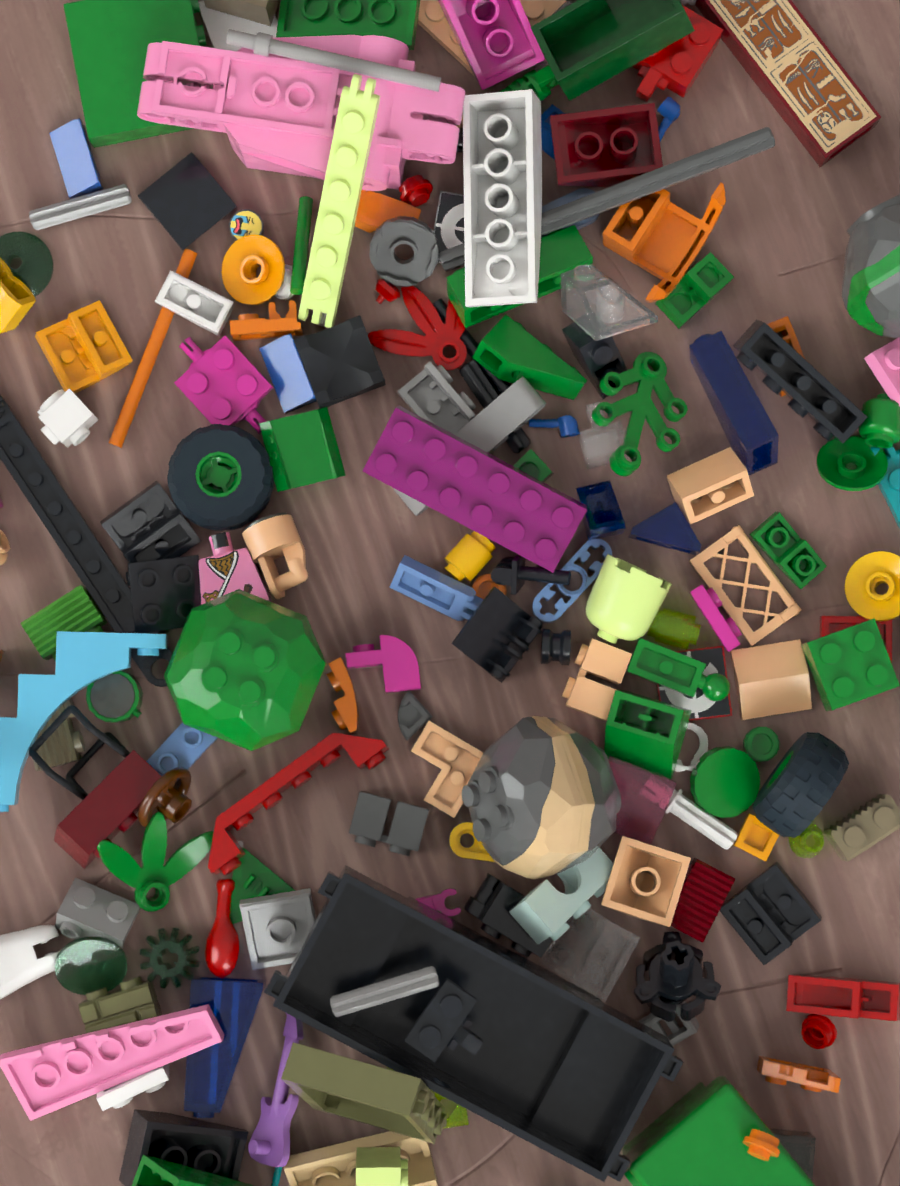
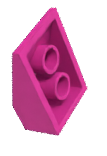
M438 0L481 90H485L545 60L520 0Z

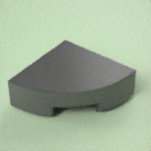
M410 691L403 697L398 710L399 727L401 733L408 741L433 717Z

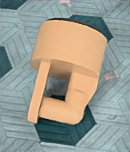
M287 513L269 515L249 524L244 529L242 535L254 563L260 564L268 588L275 599L278 600L285 597V590L307 580L308 572L306 570L305 549L292 515ZM284 556L290 571L279 575L274 560Z

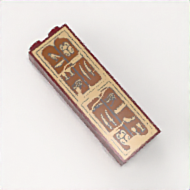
M696 0L695 5L702 15L723 29L722 41L819 167H822L875 128L881 116L791 0Z

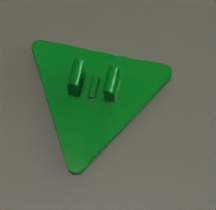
M243 847L241 848L246 854L239 859L242 864L233 871L232 876L235 882L230 908L232 924L243 921L239 905L240 900L296 891Z

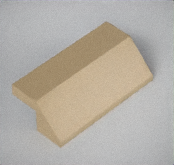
M392 1131L290 1155L286 1166H284L290 1186H356L357 1147H400L401 1159H408V1186H439L429 1142Z

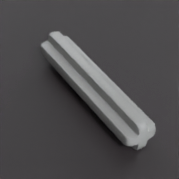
M122 184L31 210L29 218L32 227L35 230H40L128 205L132 200L127 185Z
M430 966L332 996L330 998V1005L335 1017H340L435 988L439 985V978L436 969Z

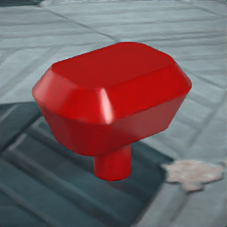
M384 279L377 280L375 290L380 294L376 299L379 304H382L385 299L393 302L400 298V290L393 284L388 283Z

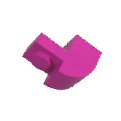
M379 635L380 650H374V644L353 646L352 653H345L348 669L383 665L386 693L421 690L417 658L413 650L404 641L396 637Z

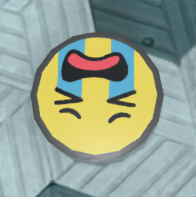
M244 209L236 212L231 217L229 231L235 241L246 235L255 234L263 236L264 223L260 215L255 211Z

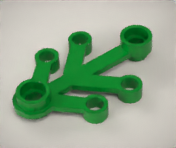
M653 352L639 354L633 362L632 369L620 374L609 372L600 381V389L607 396H615L623 387L638 382L635 394L612 404L601 402L592 411V419L599 426H607L615 418L631 412L623 445L619 446L609 459L611 469L620 476L631 475L641 464V455L637 448L645 419L656 437V444L660 450L670 452L680 443L679 433L673 428H667L651 400L652 389L663 404L664 416L669 421L678 422L686 415L688 408L682 399L673 396L664 380L667 374L666 363L658 354ZM647 365L651 366L654 371L650 370ZM608 380L613 381L616 388L611 387L608 384ZM671 406H675L679 410V414L675 413ZM600 410L605 411L608 414V418H604L600 414ZM664 436L669 437L672 444L667 443ZM624 454L628 455L632 462L626 460Z

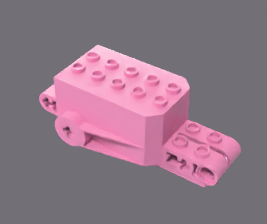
M332 35L273 38L279 41L415 71V61L407 60L408 46L399 40L376 35ZM168 41L150 43L147 48L143 78L147 81L142 82L137 116L154 123L227 133L232 149L246 168L325 180L341 93L344 86L350 87L353 75L358 73L270 54L269 57L254 54V50L243 47L238 51H230ZM362 75L360 90L364 91L367 79L372 78L376 79L374 94L380 95L362 190L382 191L387 188L399 190L403 181L406 159L438 164H451L455 162L460 129L456 126L460 125L465 98L464 89L455 85L441 83L439 92Z

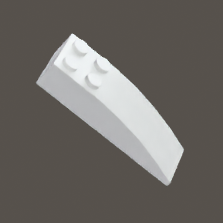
M532 89L465 95L463 105L465 306L480 307L537 303L542 220L541 101Z

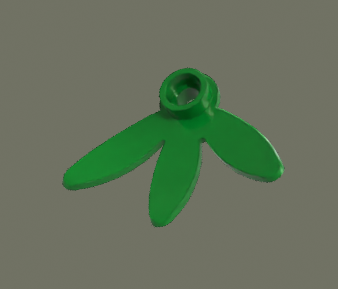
M157 812L149 821L141 845L142 867L138 865L127 851L111 841L102 840L99 842L97 849L107 869L127 885L136 888L134 897L137 905L145 911L154 912L167 905L170 898L169 886L191 871L211 850L214 831H208L187 841L172 854L164 865L167 848V827L163 813ZM152 887H155V895L147 899V892Z

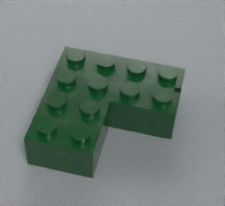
M577 0L531 27L557 82L569 101L695 31L680 0Z

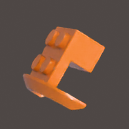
M720 182L712 194L709 205L701 220L670 202V192L663 189L621 205L602 233L603 246L662 280L657 285L654 284L645 298L648 303L666 298L675 289L694 262L725 206L724 184Z

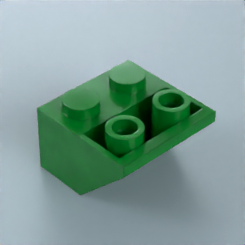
M615 690L605 729L604 752L608 760L672 779L692 710L629 691Z

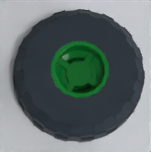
M211 424L210 426L200 427L192 431L190 435L182 439L177 445L168 464L167 482L176 507L191 522L210 530H235L249 522L251 523L268 505L274 488L273 467L270 466V457L266 449L252 434L233 425Z
M819 732L804 733L786 752L759 791L752 807L756 818L783 838H795L800 835L821 812L843 779L849 765L845 751Z

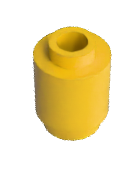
M475 531L470 535L466 534L444 558L448 563L445 569L457 581L461 582L465 578L471 582L492 559L491 553L496 547L489 539Z

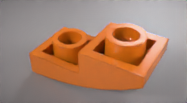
M362 190L355 227L372 233L386 220L398 216L419 219L421 210L389 196Z
M339 657L328 663L332 671L326 675L336 693L343 690L345 695L333 702L337 709L331 713L341 731L348 728L352 734L358 731L357 698L348 669L343 659Z

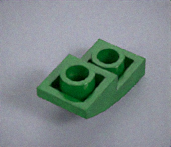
M775 511L749 534L775 565L799 589L806 586L827 567L809 543L799 537L780 512Z

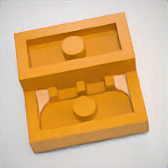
M100 300L69 313L67 319L44 328L35 334L37 342L65 392L70 389L73 393H78L116 373L133 361Z

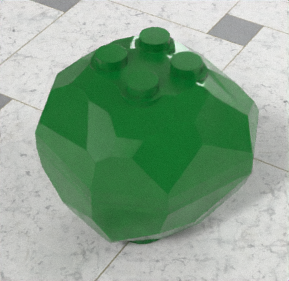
M238 589L191 609L164 674V679L183 724L249 751H254L300 731L327 663L307 616Z

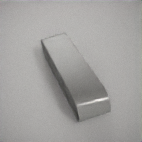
M522 377L455 435L491 454L509 438L508 435L514 431L515 433L541 411L547 403L526 378ZM395 488L393 489L415 516L420 515L429 508Z

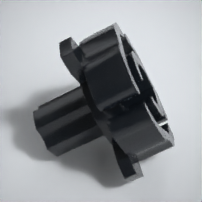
M671 931L664 932L662 944L644 953L643 963L636 967V988L633 994L641 1004L646 1003L650 1012L654 1016L667 1022L675 1019L676 1005L681 1004L687 998L694 995L696 996L695 1000L681 1005L680 1017L684 1021H689L702 1013L707 999L713 1001L717 999L721 985L715 981L713 964L711 962H703L702 969V950L682 943L679 932ZM649 970V981H645V971Z

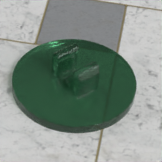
M92 936L76 939L64 946L55 960V975L59 983L67 990L80 995H86L90 991L103 987L110 991L122 982L127 972V957L123 949L115 942L102 937Z

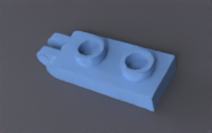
M406 555L402 558L389 587L457 621L469 620L483 601L482 598L476 596V591L472 587Z
M182 722L146 762L161 776L177 767H184L189 770L215 742L217 737L187 726Z

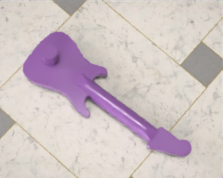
M287 1013L283 1032L285 1041L273 1099L271 1097H262L260 1119L248 1144L251 1158L271 1167H284L289 1160L290 1123L299 1101L298 1095L289 1094L288 1097L289 1086L281 1079L293 1042L299 1044V1039L302 1040L304 1038L303 1022Z

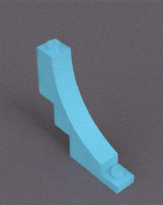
M57 631L55 675L19 674L17 717H0V812H9V805L18 804L20 783L24 766L29 756V749L53 714L78 691L94 681L112 673L131 668V649H137V655L159 656V649H167V634Z

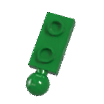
M642 638L638 639L626 670L628 673L690 697H694L697 688L702 689L704 696L711 701H721L730 692L729 680L720 673H712L708 676L703 675L706 663Z

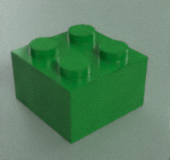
M875 618L801 644L825 711H832L900 686Z

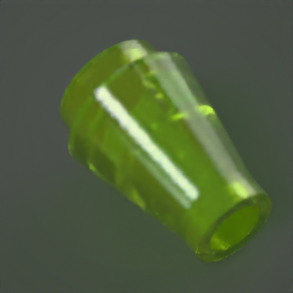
M812 823L797 837H789L792 851L802 858L815 857L824 847L823 832ZM809 835H813V839L816 840L813 847H808L806 844V839Z

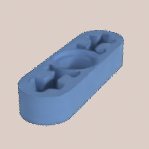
M602 539L587 541L562 567L561 570L579 573L582 577V585L578 590L569 591L564 588L563 584H555L561 594L570 598L567 603H564L562 597L556 602L554 606L557 611L556 614L553 615L550 612L545 615L541 614L542 605L539 602L542 598L548 601L556 594L555 591L550 590L554 583H548L536 595L532 603V611L538 620L544 623L558 620L597 578L603 563L595 561L588 568L594 574L588 577L586 571L574 564V562L580 559L583 565L590 556V553L587 551L590 547L594 550L599 547L603 548L602 558L605 560L607 554L612 555V549L606 541Z

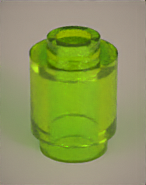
M664 607L663 610H658L648 629L647 636L654 637L655 642L687 650L689 643L696 645L701 624L695 623L696 616Z

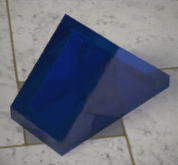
M610 480L576 488L578 501L587 505L583 522L588 541L624 532L626 529L625 521Z
M676 502L632 527L628 536L631 539L692 555H697L701 549L699 540Z

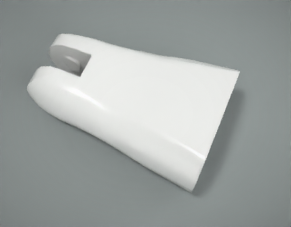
M40 925L0 935V1000L32 981L55 971L67 961L64 949L58 952L47 953L37 959L33 945L44 944L50 939L59 936L55 925Z

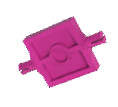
M226 335L212 348L202 351L191 337L185 339L184 341L193 349V352L183 342L179 347L193 362L189 369L174 382L175 385L211 424L234 426L236 423L246 419L257 433L260 434L261 429L256 419L259 423L267 421L256 409L260 401L274 387Z

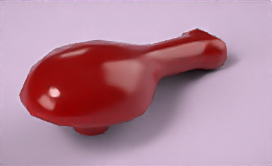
M231 878L219 879L216 882L218 893L216 917L206 939L204 949L206 964L210 972L219 978H224L232 973L240 950L238 934L230 920L231 896L235 888V882Z

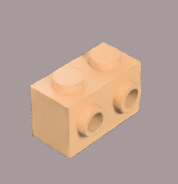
M731 447L667 475L674 501L690 525L754 496L747 469Z

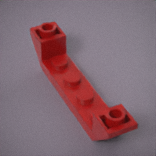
M331 733L216 817L208 862L209 871L215 875L222 872L226 876L242 864L239 859L246 853L230 830L235 828L236 831H240L254 820L252 814L260 808L264 807L265 810H268L278 804L283 799L282 792L291 786L297 789L312 778L310 772L319 765L326 768L341 757L339 753L341 749L344 748L360 770L366 766L371 770L386 759L384 753L389 750L388 746L383 740Z

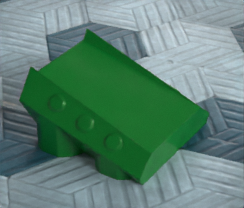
M327 407L259 423L263 443L270 457V466L273 467V478L277 492L346 475Z

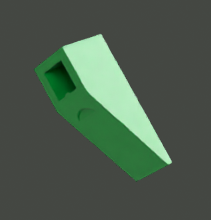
M506 314L481 340L472 356L473 359L500 380L515 383L520 378L525 377L535 390L571 400L578 396L588 381L575 367L564 362L553 353L549 346L538 341L526 331L523 325L512 320Z

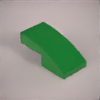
M710 252L685 274L666 298L658 300L655 304L680 329L732 281L734 276Z

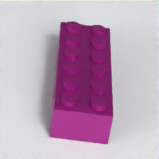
M400 405L395 408L363 469V472L552 573L587 511V505Z

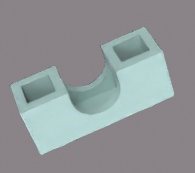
M598 848L587 860L557 874L564 883L565 894L556 890L546 879L532 889L509 913L537 945L549 937L555 941L570 928L566 921L571 916L576 920L591 907L588 899L593 894L598 898L605 892L613 862Z

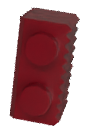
M694 858L692 863L689 864L671 926L703 943L735 882V878Z

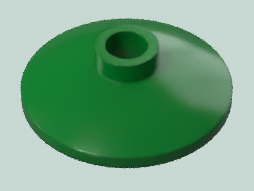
M850 436L844 444L833 439L823 445L818 452L816 466L820 476L830 485L847 491H862L876 486L884 479L887 473L888 460L881 448L874 455L870 449L872 446L867 445L864 438Z

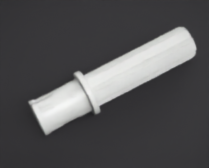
M651 773L640 789V793L645 794L664 807L666 814L670 811L722 848L728 850L737 839L738 833L682 795V789H679V791L675 790L656 777L655 774Z

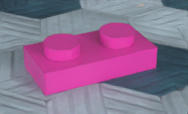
M700 585L689 592L725 650L729 652L741 645L737 638L742 633L731 617L726 620L723 618L718 610L723 604L713 588L710 587L706 590L703 585Z

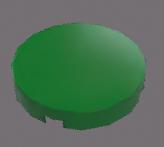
M730 746L715 747L705 752L700 757V762L697 764L696 769L693 768L690 776V791L695 803L707 813L720 818L735 817L745 812L755 801L760 789V773L755 761L746 752Z

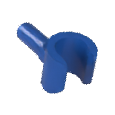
M667 97L657 109V112L664 117L658 127L660 142L667 128L680 115V106L671 97Z
M570 415L557 419L529 420V427H559L561 438L579 434L578 423Z

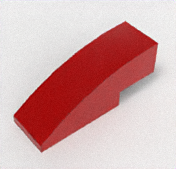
M788 975L786 1011L857 1019L869 1018L898 1021L900 1020V983L838 977Z

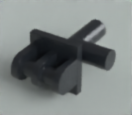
M518 554L514 558H503L491 572L492 581L499 585L511 586V594L513 595L519 592L525 584V580L569 585L571 580V571L555 569L552 573L539 565H536V567L525 566L526 558Z

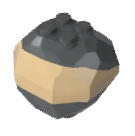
M532 716L522 718L484 751L468 784L462 789V800L465 806L469 807L475 838L481 841L491 858L501 867L534 880L561 873L587 860L615 832L616 814L621 807L620 792L604 750L597 747L592 740L557 719Z

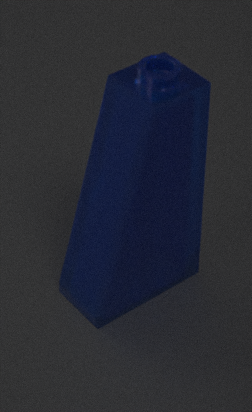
M722 331L713 335L705 334L700 336L693 344L689 345L690 361L733 451L747 469L749 476L778 463L779 435Z
M195 976L191 979L189 1009L209 1004L225 1034L222 1042L187 1056L184 1111L193 1112V1117L214 1118V1113H220L224 1108L266 987V980Z

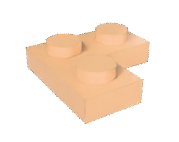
M428 721L411 752L441 769L424 801L455 818L463 804L462 789L468 784L483 752Z

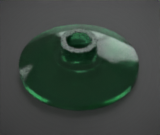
M11 232L0 237V258L8 265L13 276L21 280L31 290L34 297L39 295L49 284L54 267L51 252L46 244L35 235L27 232ZM14 258L22 260L21 266L17 269L10 267V263Z

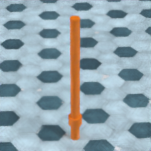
M184 249L175 273L188 279L198 254L192 250ZM163 306L108 442L119 448L123 446L174 316V312Z

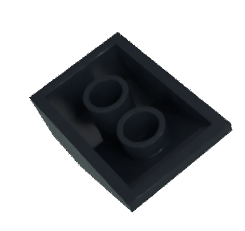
M134 1109L119 1181L124 1186H132L143 1155L238 1181L248 1131L171 1113Z

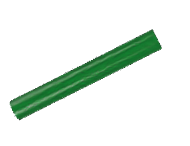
M307 196L300 197L290 285V292L294 295H302L306 277L313 199Z

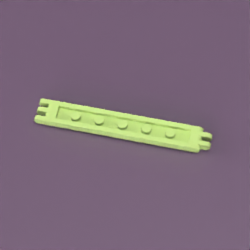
M358 74L353 75L350 87L344 86L341 93L298 319L306 321L309 309L313 310L311 323L319 325L322 313L327 314L325 319V327L327 328L333 327L336 319L380 103V95L374 94L376 79L368 78L365 90L362 91L360 90L362 75Z

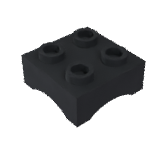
M360 315L326 330L294 340L320 409L386 385Z

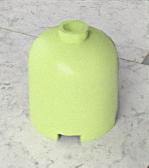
M607 554L585 607L586 616L590 623L599 629L597 636L616 644L618 638L627 641L638 640L648 631L672 584L660 577L657 578L646 573L647 571Z

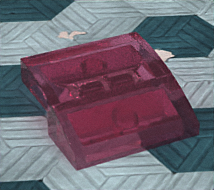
M609 756L608 761L621 796V807L616 814V830L614 833L651 845L677 783Z

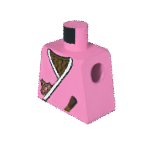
M229 532L210 536L209 540L213 556L200 559L198 562L201 605L238 589L271 602L270 595L256 564L250 556L248 548L234 550Z

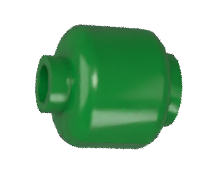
M884 393L878 394L876 398L869 399L863 403L862 412L867 418L858 427V433L865 439V443L881 449L891 448L893 444L900 441L899 404Z

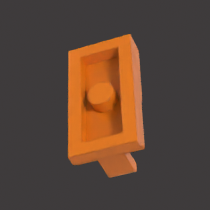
M289 301V311L285 318H281V315L277 313L276 303L270 302L268 305L269 319L259 318L258 314H242L238 316V320H231L230 332L233 340L279 338L289 333L292 336H303V328L301 322H298L295 301Z

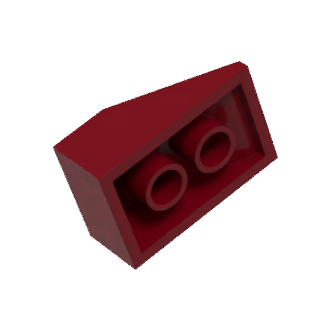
M655 103L550 116L558 186L611 187L663 167Z

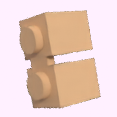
M593 638L588 646L582 644L575 660V664L580 665L576 679L569 676L562 697L568 698L565 706L602 721H607L616 689L587 679L585 675L588 673L619 685L623 680L632 654Z

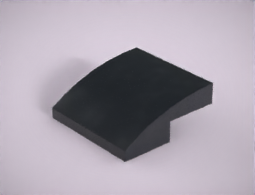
M192 152L138 195V198L182 251L237 207Z
M158 481L152 483L100 521L103 528L122 551L129 563L180 557L201 542V539Z
M775 862L723 904L720 912L763 965H766L789 948L794 940L822 919V916L778 862Z

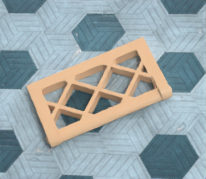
M740 525L732 527L730 532L689 561L707 587H712L723 604V609L733 619L750 646L756 644L793 616H797L802 610ZM738 539L748 553V559L728 556V545ZM724 549L723 555L717 554L719 551ZM711 557L722 559L719 579H715L704 565V562ZM726 559L747 563L744 583L723 580ZM751 563L756 564L768 580V587L748 584ZM722 584L743 587L740 608L734 606L723 591ZM747 588L768 591L765 612L744 608ZM772 592H776L787 606L779 614L769 612ZM743 612L764 615L762 626L753 632L743 618ZM768 616L774 617L767 622Z

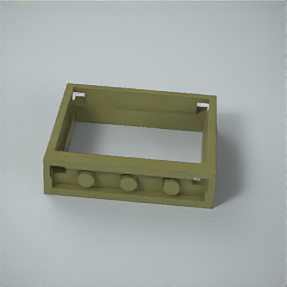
M293 1042L281 1079L313 1109L435 1144L437 1135L441 1136L443 1126L446 1127L447 1114H444L445 1108L422 1079Z

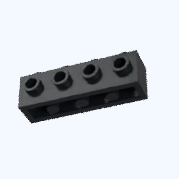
M756 319L733 345L740 352L736 358L750 371H753L755 367L765 375L762 382L775 394L778 395L782 390L791 399L787 405L800 417L804 418L808 414L817 422L813 426L814 430L827 441L833 437L844 444L867 418L859 408L765 322Z

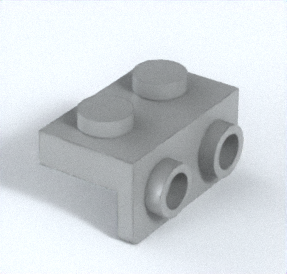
M429 361L424 366L423 371L398 390L400 397L415 414L454 435L475 417L472 410L476 406L463 391L457 394L450 383L453 379L442 365L435 368Z
M75 878L57 912L55 927L70 939L80 938L92 943L101 952H113L120 955L124 948L125 939L140 911V907L135 902Z

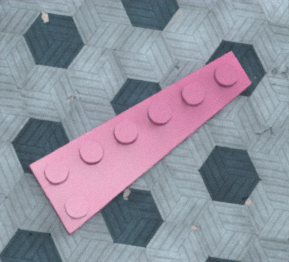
M207 1004L6 1052L0 1055V1067L29 1120L32 1121L223 1041L225 1034L212 1009Z

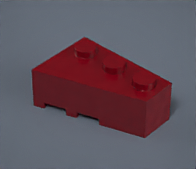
M133 750L58 824L54 841L85 869L96 857L100 858L97 849L99 842L102 840L111 841L120 831L125 833L137 821L138 817L136 814L145 795L161 775Z

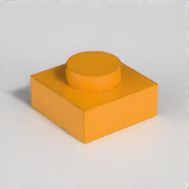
M748 813L733 846L766 862L779 835L766 827L756 816Z

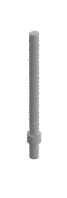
M229 29L227 33L226 44L252 49L254 54L269 57L270 54L439 92L442 77L273 39V35L261 32L253 35Z

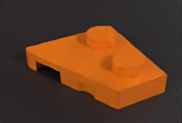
M759 1056L757 1071L762 1075H766L765 1081L786 1085L787 1081L801 1084L800 1088L809 1091L822 1092V1090L839 1093L841 1078L830 1069Z

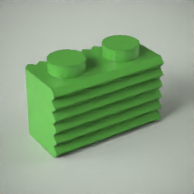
M80 585L21 622V625L40 653V656L45 660L53 658L56 662L57 631L104 632L101 626L108 622L86 587Z

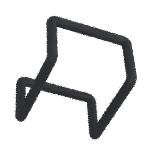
M74 705L68 706L29 749V755L50 778L82 800L88 794L73 777L104 743L125 758L130 753L112 733H103L97 729ZM72 713L89 732L99 739L84 754L81 760L67 773L66 779L54 772L36 751Z

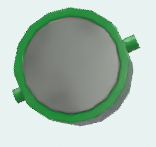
M121 670L88 685L86 701L90 711L97 718L105 722L121 723L130 720L134 716L139 718L142 714L139 709L142 705L143 692L140 683L134 676Z

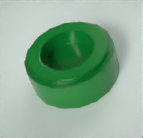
M756 727L746 733L743 739V749L754 761L766 762L777 755L779 739L772 729Z

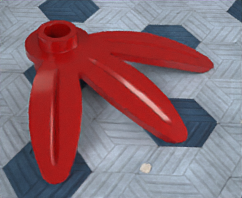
M402 286L401 291L404 303L412 319L425 336L405 330L384 329L370 332L368 334L370 343L384 351L397 355L411 357L432 356L437 366L442 365L445 370H455L462 366L467 356L466 346L460 339L465 327L450 299L446 310V322L443 324L434 305L419 289L414 286ZM445 347H453L456 350V355L453 358H446L442 352Z

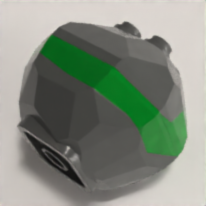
M899 194L865 212L847 230L850 238L846 247L842 283V298L850 317L860 326L876 335L900 338Z

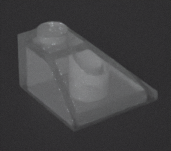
M579 265L573 270L561 273L562 311L595 341L658 322V316L625 287L594 265Z

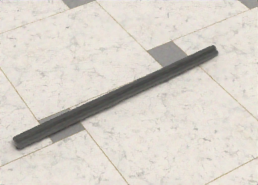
M769 127L762 128L543 212L541 236L773 148L775 146L773 133ZM464 243L439 253V259L445 271H451L465 265Z

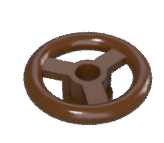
M177 767L168 771L149 789L140 805L138 813L139 823L143 827H147L152 816L157 811L163 813L165 821L169 819L173 823L180 821L187 814L192 804V800L186 796L191 784V774L188 769ZM181 778L178 789H175L176 780Z

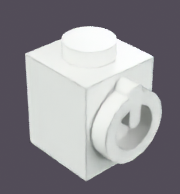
M61 389L53 393L41 405L38 411L40 415L38 418L45 424L40 430L54 445L60 441L67 448L72 443L74 446H77L83 442L90 434L88 429L99 420L70 389L66 392Z

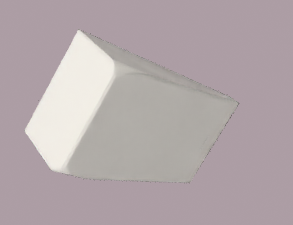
M171 270L155 300L157 304L217 336H220L235 306L233 301Z

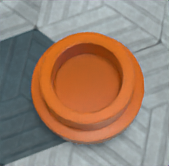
M752 1129L750 1135L744 1137L743 1143L749 1147L748 1154L764 1161H769L770 1156H779L780 1150L778 1145L780 1140L757 1129Z

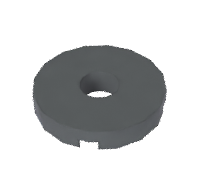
M398 216L386 220L376 229L371 239L369 258L372 265L382 279L395 286L410 287L424 279L426 280L432 275L438 263L439 244L435 233L426 223L414 217ZM400 244H407L414 250V255L407 260L400 259L396 256L394 249Z

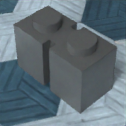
M360 791L349 830L350 834L356 835L354 842L375 847L377 841L390 844L389 851L410 856L411 850L418 852L429 809L398 801L390 833L385 835L383 831L392 799Z

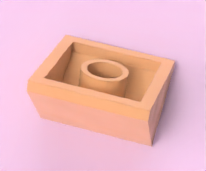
M622 836L601 905L631 917L670 927L691 858Z

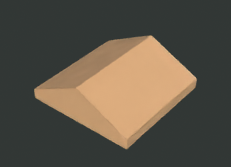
M800 639L730 651L741 720L812 709L809 672Z

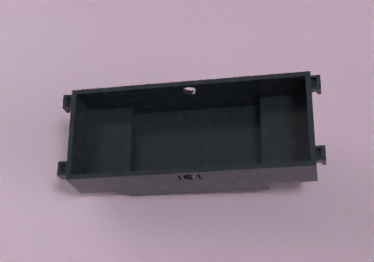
M346 865L339 877L329 871L318 890V893L327 897V900L286 976L282 975L280 971L275 970L264 993L275 998L273 1006L396 1072L422 1079L430 1090L595 1178L605 1182L607 1176H610L620 1182L630 1164V1160L627 1156H622L619 1153L660 1076L673 1082L684 1063L681 1058L672 1055L675 1049L667 1037L606 1005L599 997L410 896L406 898ZM430 966L436 969L439 985L435 988L340 1017H335L330 1005V998L332 996ZM448 978L477 998V1002L467 1015V1018L473 1021L469 1030L481 1037L484 1043L476 1055L459 1044L454 1051L446 1046L434 1063L404 1042V1038L444 980Z

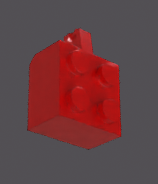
M682 5L695 31L632 66L639 71L637 75L644 78L637 88L635 96L647 103L658 87L663 91L667 88L684 98L719 44L723 29Z

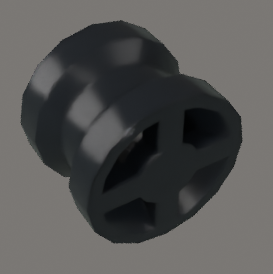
M542 629L540 663L548 664L551 661H559L561 665H569L571 630L553 633L550 629Z

